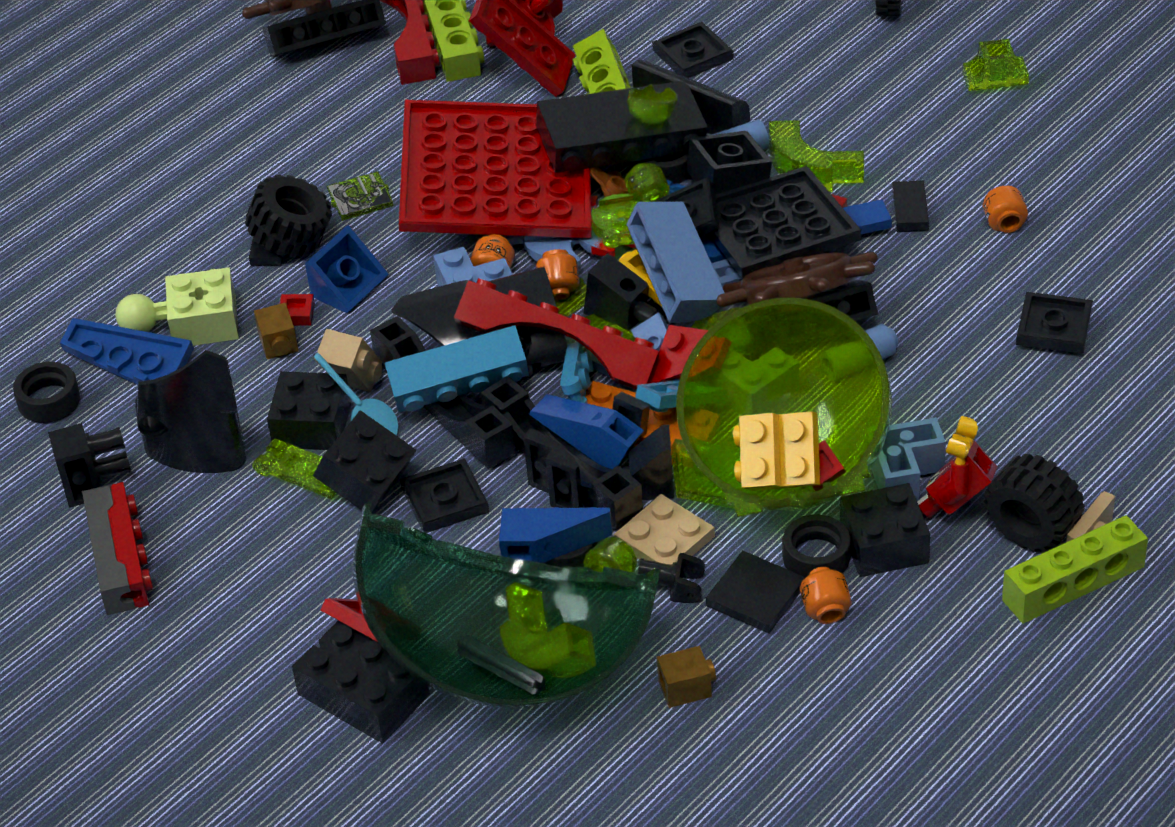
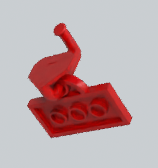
M476 0L469 22L477 31L486 36L488 46L496 45L499 50L507 54L522 70L530 74L543 88L547 89L555 97L564 92L575 53L554 36L555 25L553 19L562 12L563 0Z

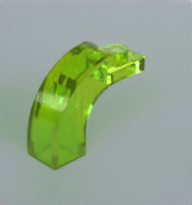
M800 120L769 121V154L772 165L779 174L808 166L829 192H833V183H864V151L818 150L803 141L800 135Z
M517 582L505 588L509 621L500 625L499 631L503 645L513 659L533 670L557 678L574 677L596 666L592 632L567 622L548 632L542 592Z

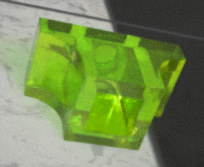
M1009 39L979 42L978 53L975 58L963 63L962 73L968 91L999 89L1001 87L1028 85L1029 73L1023 56L1014 55Z

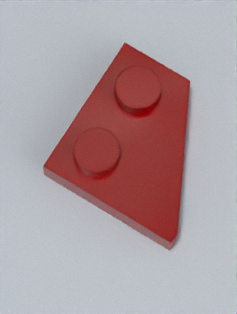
M669 325L647 384L667 382L675 378L685 380L692 378L697 373H706L717 369L728 337L722 332Z

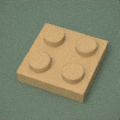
M660 494L614 534V541L616 545L639 560L644 558V560L672 565L673 562H677L680 553L691 556L697 553L715 537V528Z

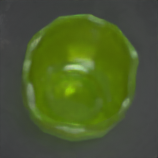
M649 84L642 90L634 88L629 91L627 96L628 110L636 119L642 122L659 124L669 119L672 115L678 95L669 87L665 88L661 93L656 92L653 84Z

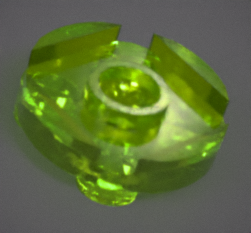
M610 195L599 201V207L593 208L591 212L592 230L602 239V243L606 247L616 248L620 245L635 244L626 225L636 203L639 202L634 200V195Z

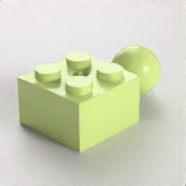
M230 267L165 276L166 301L154 303L145 295L130 294L124 297L116 308V321L120 327L149 332L156 324V321L167 319L171 337L191 340L193 346L239 339L236 295Z

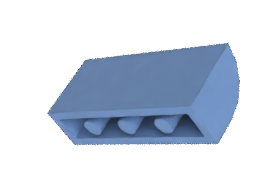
M637 202L626 225L669 323L697 321L715 313L721 308L716 303L717 296L725 292L684 202Z

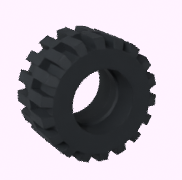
M275 175L274 178L267 177L264 179V182L259 183L246 214L245 225L248 227L247 231L250 236L255 237L254 241L257 244L265 246L264 249L272 250L280 256L288 255L289 257L296 258L297 255L304 257L308 256L309 252L313 253L320 245L332 216V211L330 210L332 206L330 201L326 200L327 196L323 192H319L318 187L314 184L307 183V180L297 179L291 175H287V177Z
M1023 454L1022 457L1019 455L1014 457L989 484L984 492L986 499L983 502L984 507L988 510L987 515L989 519L995 523L996 529L1001 531L1008 540L1014 541L1019 547L1024 549L1027 547L1034 552L1039 550L1046 552L1057 547L1083 516L1082 513L1085 505L1082 501L1084 498L1082 492L1077 490L1079 486L1075 480H1072L1068 476L1069 473L1064 469H1060L1055 462L1047 461L1039 455L1033 457L1031 454Z

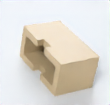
M330 329L325 330L317 353L327 361L337 374L347 375L349 387L371 392L374 383L378 382L381 377L382 361L363 338Z

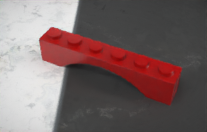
M380 0L397 10L406 20V26L401 36L393 44L401 85L436 79L435 67L440 66L437 49L434 46L432 31L429 29L427 14L424 11L423 1Z
M478 278L475 283L468 280L454 316L456 323L485 334L514 325L516 327H537L559 332L577 341L589 350L604 366L612 381L637 390L638 385L647 384L659 351L653 349L654 343L638 337L633 342L621 337L623 332L613 327L604 325L601 330L590 326L591 320L583 316L572 314L571 318L558 314L560 309L551 304L541 302L540 306L528 303V297L516 291L509 290L507 295L496 291V285L489 281Z

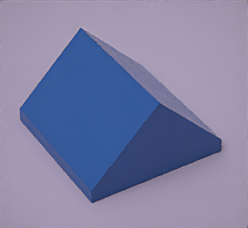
M349 225L345 226L305 263L310 294H313L314 299L345 313L349 312L389 275Z

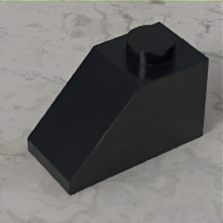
M669 424L661 425L630 450L629 466L623 467V470L641 483L642 501L655 500L660 494L669 499L674 498Z

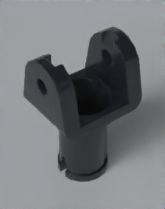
M680 553L677 562H673L672 565L640 558L636 581L668 586L667 590L671 591L670 601L696 603L701 598V587L697 583L683 578L697 579L702 577L705 571V563L701 559L685 553Z

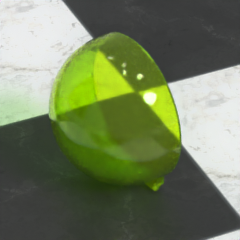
M792 297L768 299L749 304L727 315L716 323L697 343L688 357L679 381L676 402L677 422L681 438L691 459L708 480L726 494L727 504L735 506L737 517L761 513L763 509L769 511L804 510L825 504L839 496L866 491L864 479L871 477L870 468L878 458L890 428L892 417L891 384L884 361L873 340L858 323L845 313L832 306L809 299ZM809 411L816 412L818 415L819 443L823 440L826 441L846 470V473L831 483H823V488L817 492L812 486L759 491L742 488L741 482L736 480L734 473L736 461H741L740 447L735 445L733 439V429L735 425H739V416L764 413L779 415Z

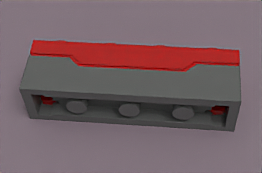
M124 482L82 491L99 588L106 614L110 615L132 610L135 607L149 606L147 591L153 590L149 569L142 570V565L148 564L144 544L137 545V540L143 539L139 519L132 520V516L138 514L134 494L127 495Z

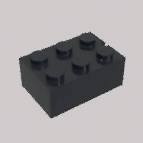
M339 620L318 640L320 648L313 645L292 665L299 696L382 744L430 696L427 672L424 665L383 642L371 639Z

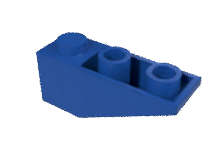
M546 394L529 413L542 425L549 428L590 459L610 469L621 466L629 457V451L635 447L644 432L642 428L616 410Z
M502 508L499 534L502 565H539L612 536L610 508Z

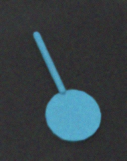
M319 353L315 354L314 358L356 404L352 410L351 421L361 410L397 435V417L387 404L377 399H364L361 401Z

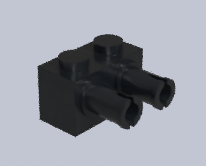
M82 423L48 432L69 508L84 504L82 491L100 487L101 479L132 472L126 451L100 459L95 458V455L125 448L120 427L90 436L89 433L84 432Z

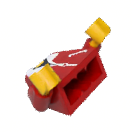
M965 416L960 417L956 432L950 438L946 448V453L955 457L930 478L926 486L928 493L917 501L920 510L928 518H931L941 509L948 515L952 514L993 480L998 466L975 442L974 439L978 426L974 419Z

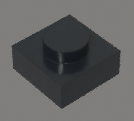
M624 392L614 396L613 410L618 411L642 428L644 432L641 437L647 433L650 404Z

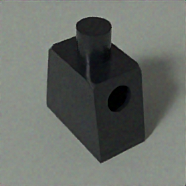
M607 253L588 271L583 311L585 315L622 332H628L638 321L641 323L657 314L659 310L647 303L649 291L647 282Z

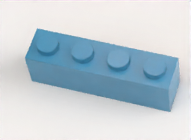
M515 325L385 362L398 412L417 411L427 404L438 401L448 402L459 395L469 392L479 393L504 377H510L513 381L517 382L522 377L529 375L526 357Z

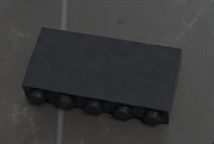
M686 80L537 101L536 126L555 173L687 154L689 138L707 136V125Z

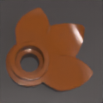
M599 167L590 169L592 177L601 185L604 197L611 203H628L629 200L641 202L645 199L646 190L639 187L634 188V185H630L622 178L619 171L606 173Z

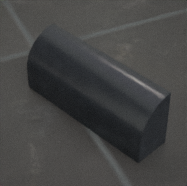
M638 60L632 64L633 88L686 80L707 125L708 134L712 135L750 122L749 105L744 100L645 60Z

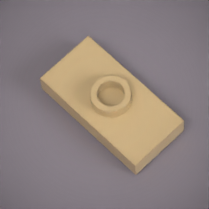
M1106 491L1101 493L1067 534L1066 542L1110 523L1113 519L1115 496Z

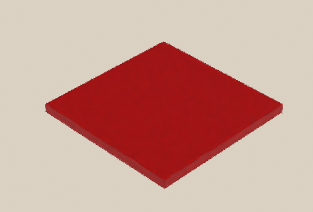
M405 100L399 232L591 238L590 168L559 173L554 172L536 126L537 104Z

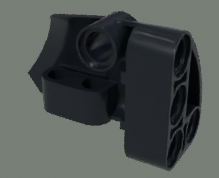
M545 267L489 281L496 285V291L507 295L509 290L516 291L527 296L528 303L540 306L541 302H545L557 307ZM468 280L401 296L391 309L393 314L411 322L441 346L485 334L458 324L454 320ZM516 327L529 373L528 376L522 377L520 380L530 378L534 374L536 363H540L542 368L564 362L567 349L565 335L544 328Z
M205 350L193 361L170 374L153 380L138 381V396L135 399L137 427L141 433L145 452L149 458L165 466L194 473L231 472L240 469L245 464L246 453L227 357Z

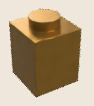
M286 303L254 310L258 335L266 359L299 352L295 329Z
M700 646L657 656L658 682L669 708L712 697L711 681L716 680V672L712 660H705Z

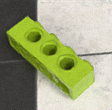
M423 0L429 29L432 31L434 45L438 52L446 82L481 76L480 63L485 62L482 46L479 45L476 29L469 22L471 14L467 11L466 1Z
M604 28L572 45L576 54L573 62L581 75L579 79L588 94L631 88L617 49Z
M1127 515L1005 570L1002 601L1024 624L1144 568L1148 537Z

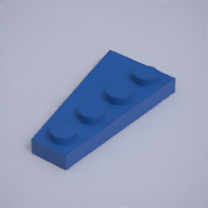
M76 318L72 319L60 341L63 351L137 385L138 381L153 380L185 366L194 350L191 340Z

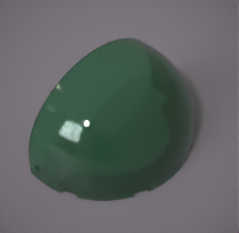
M366 502L363 506L353 554L354 587L362 615L372 634L389 656L405 671L439 692L460 700L493 707H528L560 701L579 694L610 676L633 653L643 637L654 605L660 569L654 568L645 574H636L603 567L602 573L587 567L563 566V568L542 563L499 556L454 543L432 539L433 536L416 528H404L405 522L403 520L371 513L372 503ZM465 635H471L546 677L545 684L547 687L545 691H541L538 696H533L462 657L457 652L459 647L457 642L459 639H463Z

